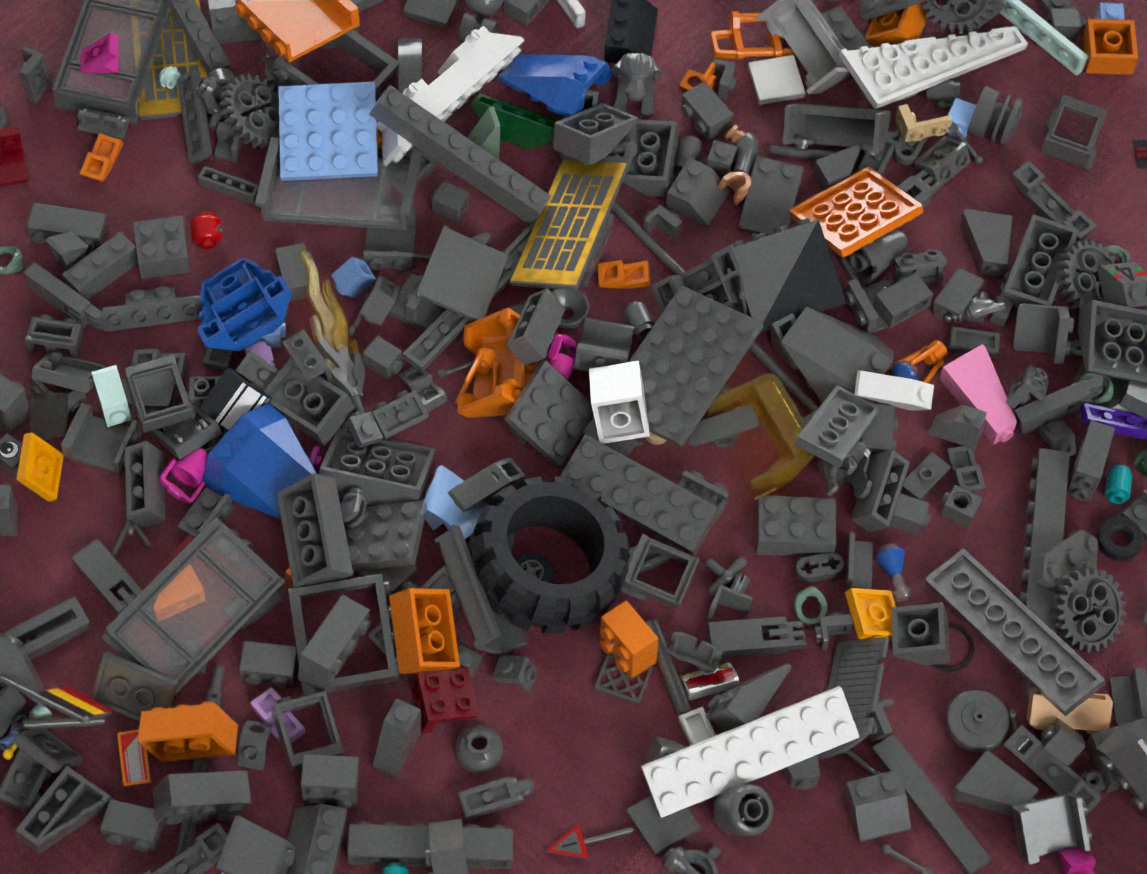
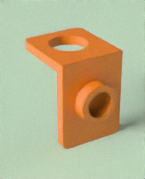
M712 62L704 75L689 69L679 87L690 91L695 87H691L688 84V80L697 78L701 81V84L706 82L712 88L716 81V76L714 75L715 63Z

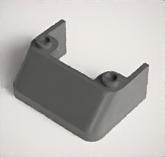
M813 103L788 105L785 108L783 144L794 143V148L808 149V144L844 147L859 145L860 149L864 150V154L878 155L879 152L884 151L891 111Z

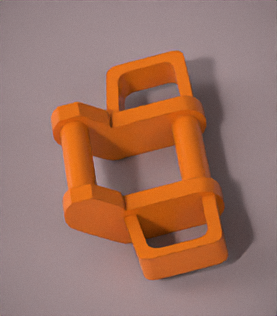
M731 11L729 15V30L713 31L709 38L713 57L718 59L736 60L743 59L744 57L772 56V58L790 55L797 56L791 48L782 49L780 38L784 37H780L777 34L774 36L768 28L767 38L770 47H743L740 23L767 22L758 21L756 17L761 13L739 14L738 11ZM730 39L732 50L719 49L717 40Z

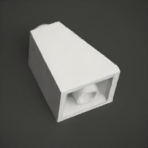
M639 361L589 369L591 405L599 442L605 444L650 436Z

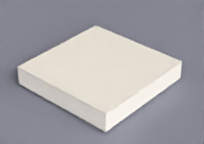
M794 55L748 62V70L759 105L805 97V90Z

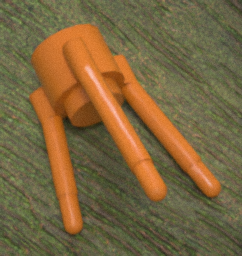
M934 340L928 346L925 345L920 350L895 363L905 364L910 361V364L914 365L923 360L928 365L934 364L923 381L929 383L937 370L945 364L943 358L947 356L948 351L942 342ZM893 364L889 366L886 372L892 370Z
M488 348L478 349L474 363L465 378V383L458 394L455 405H458L459 397L466 393L476 371L481 374H488L492 370V394H494L500 363L495 361L497 355L494 351Z

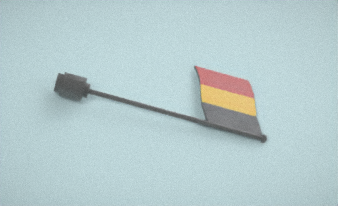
M0 675L1 682L80 721L84 727L88 726L92 719L107 717L114 710L67 685L62 688L45 690L37 694Z

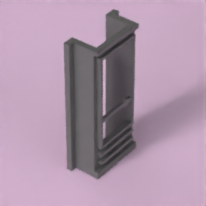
M452 525L451 529L437 537L435 542L441 545L439 548L466 620L471 625L470 630L474 633L473 638L476 639L473 642L475 648L500 656L510 653L521 645H527L528 642L523 629L511 624L512 617L504 612L498 616L491 609L486 596L487 592L483 589L474 569L469 552V543L466 544L460 526Z

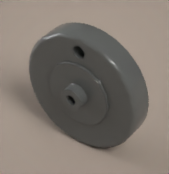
M969 690L959 694L952 700L946 712L945 725L950 738L959 747L970 752L983 753L997 748L1004 741L1010 727V717L1004 703L995 695L983 690Z

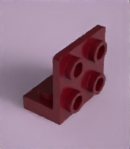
M13 126L0 129V187L28 182L29 175L19 127Z
M467 667L417 672L410 687L414 705L416 708L421 709V734L432 733L439 721L475 718L478 716L477 703Z

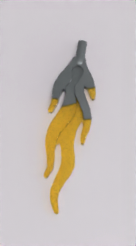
M302 250L300 255L308 269L307 296L318 317L313 315L310 318L315 344L326 358L325 362L329 366L333 383L349 395L355 406L354 412H361L363 414L365 410L360 397L363 396L365 367L358 350L357 341L353 339L349 343L348 353V323L346 316L331 290L328 279L323 283L322 288L329 309L327 308L321 295L319 275L315 263Z

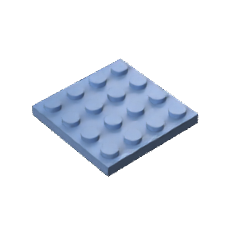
M375 82L279 86L281 181L378 176L377 120L369 115L376 104Z

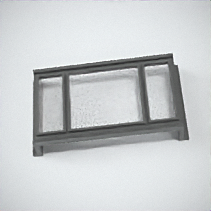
M84 0L52 89L55 98L54 108L77 113L79 110L87 108L129 117V124L137 125L139 120L137 105L170 12V7L166 0ZM110 32L118 36L119 61L117 73L80 72L82 50Z
M271 137L255 205L261 207L263 221L407 230L423 151L413 146L411 160L401 159L397 164L392 161L387 167L383 164V158H378V176L281 181L280 138Z
M215 517L110 623L101 639L121 658L178 681L174 695L175 699L179 691L287 582Z

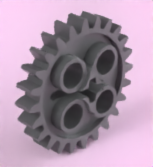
M924 0L923 3L927 4L922 6L923 12H928L926 15L928 20L934 18L933 26L941 23V31H944L948 26L951 34H953L955 28H959L960 34H963L964 27H967L971 32L972 24L981 27L980 19L988 20L986 12L993 13V8L990 5L996 4V0H949L944 6L938 5V0ZM962 7L970 9L965 15L958 13V10Z
M241 74L228 82L223 88L224 92L220 94L224 100L219 103L225 107L221 114L228 117L224 122L231 123L230 131L236 130L238 132L237 139L241 136L244 137V144L251 141L253 148L258 145L261 149H264L266 146L269 147L271 137L280 138L279 92L275 93L273 91V84L268 87L266 79L260 82L258 75L252 78L250 74L246 76ZM268 106V107L265 108L264 110H259V109H261L262 107Z
M1085 239L1071 244L1064 249L1065 253L1060 255L1063 261L1058 262L1057 265L1062 270L1056 272L1058 276L1062 277V280L1057 282L1059 285L1064 286L1061 294L1067 293L1068 295L1066 303L1072 301V309L1075 310L1091 300L1104 302L1097 266L1114 264L1113 261L1116 256L1109 257V248L1102 250V243L1095 245L1094 240L1088 242Z
M1079 568V571H1071V577H1063L1065 585H1057L1060 595L1053 594V597L1058 600L1057 604L1051 605V608L1056 609L1057 612L1051 618L1058 619L1054 629H1061L1058 636L1066 638L1065 643L1072 645V649L1081 650L1082 652H1099L1100 648H1108L1107 642H1115L1113 634H1121L1117 628L1118 625H1125L1120 619L1121 616L1127 614V612L1121 610V606L1127 604L1126 601H1120L1124 591L1116 590L1120 583L1112 582L1113 575H1106L1105 570Z

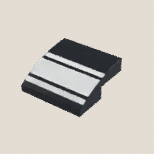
M228 368L201 403L199 409L229 430L243 414L268 404L272 398L255 383L249 384L234 370Z

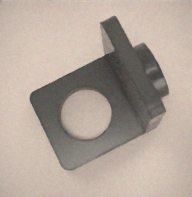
M246 721L240 735L237 762L239 767L256 770L264 769L267 741L272 730V724ZM259 728L264 730V732L255 733L250 731V729Z

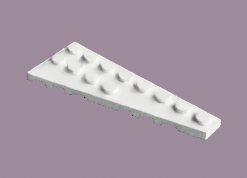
M1013 26L991 29L990 32L986 33L969 32L968 35L964 36L952 34L948 35L947 38L941 39L930 37L907 40L896 45L885 43L881 44L880 47L868 48L867 46H862L858 50L851 51L843 49L839 57L874 109H878L1022 51L1027 47L1028 43L1017 27Z

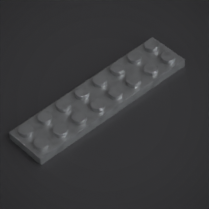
M964 548L925 578L926 585L1064 716H1067L1105 685V679Z

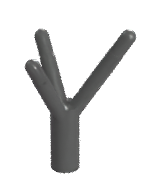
M127 505L126 525L111 553L113 557L117 555L127 533L132 535L134 529L146 547L151 546L140 526L127 518Z

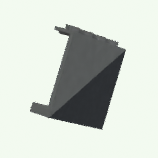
M808 217L795 222L797 227L788 229V226L784 225L773 229V235L766 237L764 232L752 236V242L744 244L740 240L728 244L733 245L742 266L745 300L749 315L760 321L764 326L760 333L770 330V324L791 313L797 319L806 306L822 312L847 303L819 219L810 222Z

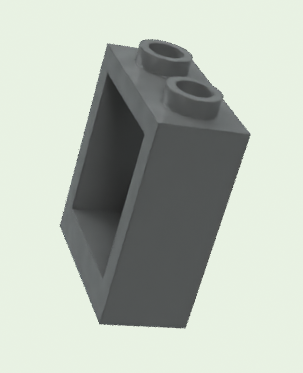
M1090 421L1078 451L1067 490L1068 495L1073 496L1077 500L1091 502L1102 477L1115 427Z
M317 689L302 693L301 698L292 700V696H288L276 701L277 704L272 707L271 712L289 771L303 767L304 754L341 756L343 754V748L326 691L318 693ZM318 704L329 745L294 755L282 714Z

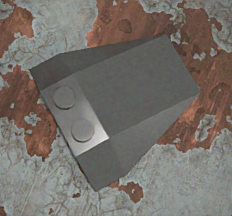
M733 245L710 255L712 259L681 275L669 276L652 285L662 311L665 310L682 285L747 315L742 266Z
M807 306L779 342L795 368H799L806 378L808 387L810 389L813 388L821 400L819 401L820 405L823 404L836 385L854 394L857 371L884 374L893 362L894 351L875 335Z

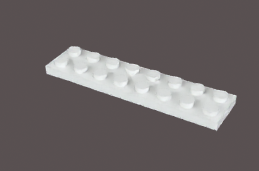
M838 686L642 765L641 768L659 816L662 818L719 795L730 787L746 784L857 739L860 736L843 690Z

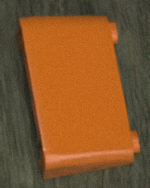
M505 308L464 325L463 343L465 347L475 355L480 348L491 349L497 355L495 361L500 363L494 394H492V370L488 374H481L476 371L473 395L465 393L459 397L457 413L466 418L507 415L539 364L534 362L524 366L507 346L520 317V314L510 308Z

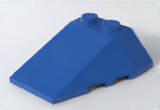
M519 54L499 75L498 80L518 92H522V90L531 95L530 99L535 102L540 100L547 104L546 109L551 112L570 117L579 113L584 108L585 92L593 83L604 86L613 77V72H611V68L606 62L592 56Z
M245 257L235 261L201 283L200 303L202 304V311L199 312L201 326L198 327V333L204 345L208 348L241 351L246 347L252 346L257 340L273 333L283 324L292 292L283 277L274 276L271 271L261 269L258 264Z
M268 403L243 414L210 451L202 481L221 496L227 493L231 495L232 501L281 520L277 493L313 473L317 474L302 449L301 443L290 427L288 419Z

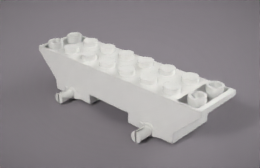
M484 26L479 30L474 29L465 38V42L452 52L437 73L440 76L430 85L423 79L417 83H411L403 91V94L445 122L456 108L460 109L471 95H476L486 82H491L501 69L504 70L512 63V59L521 52L519 47L525 40L519 36L490 33ZM377 122V128L382 132L383 164L385 167L392 161L397 164L409 149L413 150L414 145L381 122Z

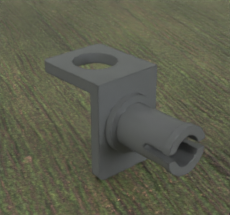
M742 573L736 574L730 588L722 585L719 586L710 607L707 621L711 622L718 604L745 614L749 613L753 598L745 594L750 584V578L747 575L744 576L742 583H740Z

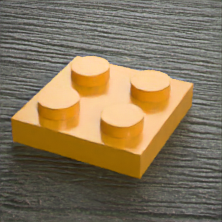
M34 433L24 434L16 480L48 502L57 500L64 454Z
M850 588L846 591L845 595L858 639L887 637L889 641H892L891 608L896 607L892 592Z

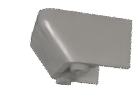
M778 0L756 17L758 21H767L768 24L766 26L774 36L777 34L780 37H784L808 72L806 75L807 81H805L808 87L806 90L808 94H820L851 76V73L839 57L844 47L811 0Z

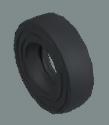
M1115 516L1107 519L1101 525L1097 534L1098 547L1109 559L1127 561L1133 559L1140 552L1143 545V532L1133 520ZM1115 531H1122L1128 535L1130 543L1124 547L1116 546L1111 540V534Z

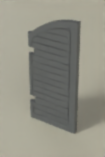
M889 638L837 642L828 690L838 686L842 688L860 737L818 754V759L843 753L857 745L869 734H872L874 718H869V713L876 712L884 665L879 664V660L886 659Z

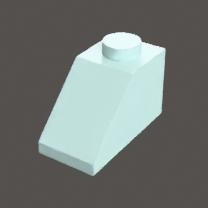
M114 365L91 372L107 427L131 421L128 402L117 366Z

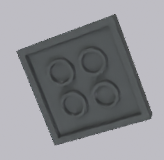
M545 360L538 364L504 420L555 467H561L593 416L591 402Z
M425 501L366 506L362 523L353 528L347 526L346 530L352 570L360 571L415 565L427 510Z

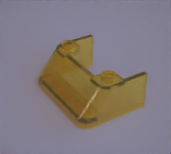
M770 373L763 374L716 397L708 408V417L710 418L745 406H752L757 421L761 420L782 458L775 461L769 471L750 480L754 500L759 495H766L790 483L815 456L794 444L806 424L780 379Z

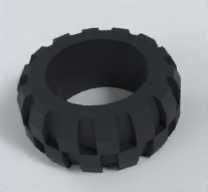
M541 476L518 481L516 488L512 485L503 488L491 498L488 507L482 509L470 538L469 552L472 557V563L483 589L487 592L486 596L491 609L498 616L502 612L512 617V625L526 631L530 629V626L541 627L542 634H561L565 632L566 627L569 625L574 631L594 623L598 615L606 613L616 600L629 571L627 561L630 558L629 543L626 533H619L622 527L621 520L611 506L604 508L599 503L601 495L585 486L584 490L571 486L572 480L554 476L550 482H542ZM535 526L560 531L573 539L582 549L589 563L590 575L581 581L571 584H552L536 579L517 564L510 552L507 537L517 530Z

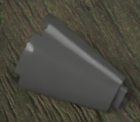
M893 230L854 251L852 254L841 258L842 265L852 280L857 278V280L863 282L861 285L869 284L893 263V257H900L907 250L908 239L901 231Z

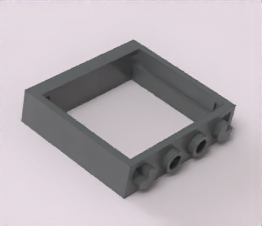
M353 29L331 40L379 74L373 81L376 85V97L396 76L400 62ZM278 56L274 60L271 75L277 78L279 82L287 86L319 85L289 64L283 56Z
M382 574L288 589L300 665L301 653L309 643L302 599L376 587L388 669L335 678L326 694L400 681L398 660L395 653V637L391 627V606L388 607L387 597L391 595L389 581L384 582ZM302 682L303 693L314 690V688Z

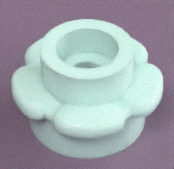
M165 67L159 74L161 86L168 87L169 89L178 85L177 80L181 77V74L176 67Z

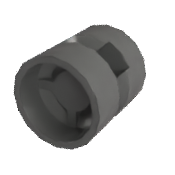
M465 13L459 29L458 42H465V38L474 29L479 30L482 26L490 33H497L498 21L488 18L481 21L479 16Z

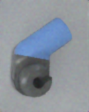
M19 714L12 721L9 735L0 740L1 750L9 749L14 744L12 741L16 734L25 731L22 728V720L29 719L26 715Z

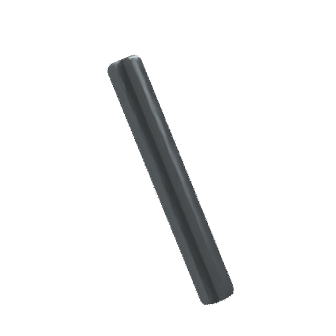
M656 619L646 621L645 623L659 638L657 663L676 713L682 715L690 712L691 706L672 657L669 653H666L668 647L659 623Z

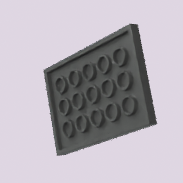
M681 285L629 361H639L649 431L682 448L764 327L762 323Z

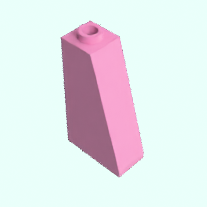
M982 344L943 367L939 379L958 403L987 412L983 434L992 445L1000 441H1008L1014 435L1017 420L1012 408L1006 403V394L986 347Z

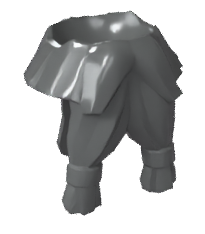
M642 53L624 54L611 69L613 75L620 80L614 108L625 112L628 98L633 101H640L642 99L641 114L647 117L654 114L653 83L664 75L663 71L651 56Z
M861 441L857 443L840 468L820 458L818 466L821 476L826 482L827 495L831 496L837 490V484H852L854 496L857 498H865L871 491L872 482L867 479L866 475L871 451Z

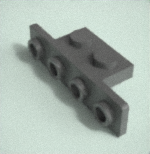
M160 286L156 289L145 291L141 289L133 290L130 293H125L126 305L101 309L104 330L109 332L200 319L199 312L202 311L201 296L176 298L175 288Z

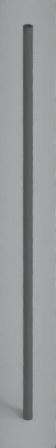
M560 152L558 156L563 160L564 155ZM614 200L611 210L675 275L683 274L685 270ZM754 341L749 350L811 413L819 409V406Z

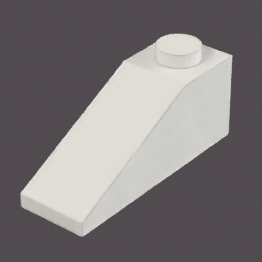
M857 371L854 395L909 411L931 410L934 385L914 379Z

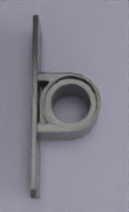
M749 405L700 420L689 436L691 446L696 447L715 441L717 448H728L734 445L738 440V433L758 427L753 407Z

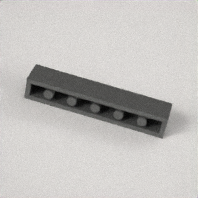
M367 821L349 824L348 864L388 866L389 863H401L404 866L432 867L427 866L425 849H430L429 826L423 823L399 826L395 822L372 825V823ZM473 824L462 828L468 868L512 869L513 829H508L502 825L481 828Z

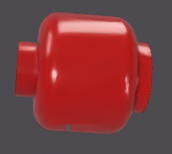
M213 212L197 213L196 217L190 222L191 240L194 244L200 245L201 249H213L215 244L223 239L222 221Z

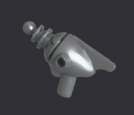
M982 291L978 297L975 295L971 299V302L960 316L945 314L944 320L950 322L954 319L957 322V319H959L961 322L962 319H965L969 322L973 320V322L982 323L984 318L990 313L1005 309L1006 307L1004 303H995L993 300L988 299V294Z

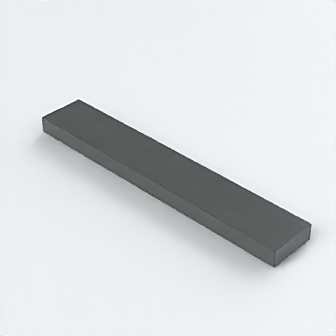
M894 734L872 747L871 751L887 772L898 770L906 796L966 874H974L991 862L992 859Z

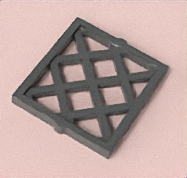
M609 653L603 667L600 669V675L594 690L639 705L647 688L653 666L645 670L648 674L644 681H641L639 675H637L638 683L630 686L627 681L630 677L628 674L624 675L618 669L615 658ZM612 659L615 666L607 669L608 660ZM618 670L621 677L613 680L610 672ZM606 674L609 682L601 685V678ZM624 681L627 688L618 691L615 683ZM612 686L614 691L606 689V687ZM641 687L640 695L635 697L632 690ZM629 691L631 697L623 695V693Z

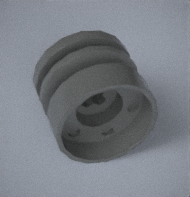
M985 86L974 110L967 133L982 138L987 130L990 129L992 130L991 142H995L998 134L1001 133L1003 135L1000 145L1006 146L1011 137L1014 136L1020 122L1023 99L1017 98L1014 106L1010 107L1012 95H1008L1002 104L999 102L1000 91Z

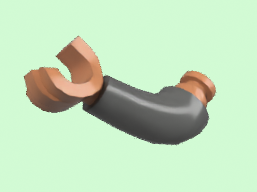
M737 125L733 126L725 135L726 140L731 139V144L737 146L734 171L725 175L718 185L720 190L729 186L735 191L733 196L735 206L743 201L748 193V189L751 186L749 176L759 153V144L756 137L751 132L746 134L743 130L738 131L739 127Z

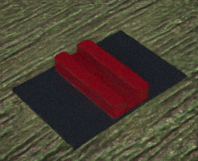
M1133 140L1137 168H1147V140Z

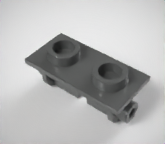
M87 108L78 112V119L80 120L79 131L98 135L101 133L124 140L130 122L129 117Z
M682 631L680 633L674 632L671 639L674 643L666 649V653L673 655L679 661L692 663L698 669L706 672L710 671L713 673L722 664L720 660L723 652L719 651V647L701 641L698 649L695 647L698 638Z

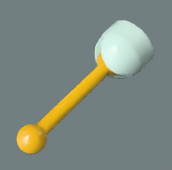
M39 704L29 714V719L53 717L49 709ZM13 744L9 749H5L3 757L11 759L14 755L13 752L18 746Z

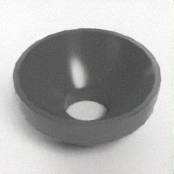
M554 289L551 291L562 306L573 313L570 319L561 318V323L558 327L571 329L581 325L589 311V302L584 293L578 289Z
M474 725L466 728L458 736L455 744V756L459 764L470 772H488L500 763L503 756V743L498 733L492 728L484 725ZM474 738H484L487 741V746L482 750L474 749L471 745Z

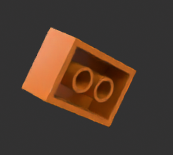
M409 588L389 595L399 674H417V672L460 667L450 589Z
M203 702L201 705L194 706L182 704L176 708L168 709L156 707L151 711L141 712L138 742L161 763L235 755L238 725L214 702Z

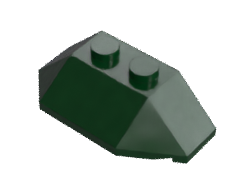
M481 93L472 100L471 106L479 120L489 107L494 106L500 123V141L502 142L508 141L517 144V147L521 149L533 150L554 140V127L558 120L496 98H490Z

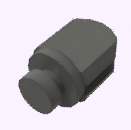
M351 488L349 493L344 495L340 506L343 522L350 528L358 526L364 519L367 502L363 490L359 488Z

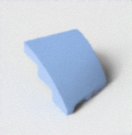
M441 465L435 469V476L427 488L425 499H423L427 506L425 520L433 530L443 523L448 530L451 529L452 525H458L461 528L464 539L472 535L482 509L488 507V505L485 504L462 512L455 505L448 492L464 481Z

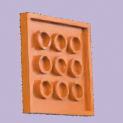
M868 166L789 210V213L796 222L808 217L810 222L819 219L827 246L844 258L886 233L892 232L904 223L913 220L924 213L922 204Z

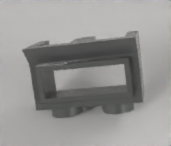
M40 315V317L32 316L29 330L24 340L28 353H33L35 344L44 345L47 353L50 351L57 352L58 348L69 349L71 357L77 358L84 334L82 325L74 319L67 318L64 321L54 320L49 315ZM39 331L48 332V333H55V334H61V335H68V336H70V337L60 336V335H53V334H47V333H41V332H39Z

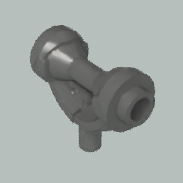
M209 75L206 78L200 79L196 89L198 90V96L203 98L207 112L212 115L208 127L216 130L220 120L224 121L228 117L221 114V111L225 108L221 107L215 99L224 100L220 96L224 91L217 84L216 78Z
M715 845L706 853L702 850H684L682 847L677 849L672 847L663 857L665 861L663 867L671 873L700 874L690 865L694 863L700 866L705 874H718L715 859L720 855L721 850Z

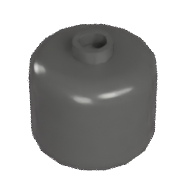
M741 784L730 787L717 796L714 802L713 814L719 828L728 835L754 836L761 834L769 827L773 818V804L768 793L761 787Z

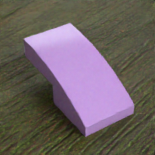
M271 687L250 702L263 723L272 724L271 733L280 743L271 709L281 697ZM291 712L282 714L290 743L306 733L305 729Z

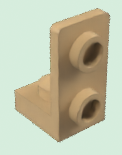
M908 104L898 106L895 121L904 142L920 141L930 136L944 135L949 132L952 118L951 115L917 123L915 114L911 113Z

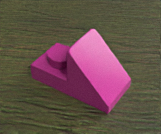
M110 32L82 50L80 72L117 73L119 61L118 36Z
M1080 847L1058 851L1064 874H1094L1093 868L1097 862L1089 851H1085Z

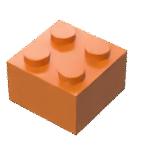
M1088 19L1083 33L1084 53L1089 56L1085 64L1086 73L1132 75L1138 60L1134 20Z
M627 600L601 617L600 646L606 654H612L618 669L622 673L626 672L633 679L657 663L659 638Z

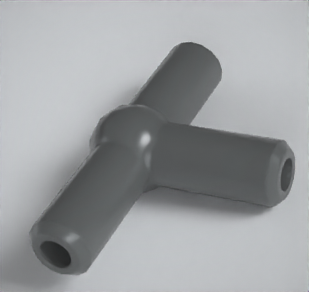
M740 556L726 570L714 559L709 558L705 566L719 578L707 589V594L710 597H715L719 586L730 584L734 580V576L747 564V560Z

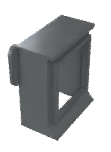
M1063 94L1058 109L1052 111L1046 127L1049 131L1041 152L1089 170L1097 153L1094 145L1108 110ZM1064 109L1097 120L1088 146L1054 135Z
M175 355L125 368V379L122 380V386L127 402L131 405L134 404L143 433L195 419L196 413L192 402L189 401V395L186 394ZM171 370L181 405L146 414L135 379Z
M643 533L628 566L629 571L621 592L641 601L648 597L678 610L700 558L693 557L651 539ZM649 549L687 565L675 595L636 579Z

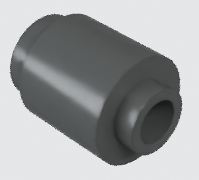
M637 301L631 302L625 307L623 317L629 326H634L633 335L638 339H645L655 324L644 303H638Z

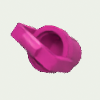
M556 333L545 360L568 381L575 370L578 345L567 334ZM561 344L570 349L568 356L559 353Z
M198 448L178 461L172 458L159 476L158 482L177 500L180 499L185 504L193 502L205 485L202 477L208 453ZM169 471L182 484L196 488L190 497L165 478Z

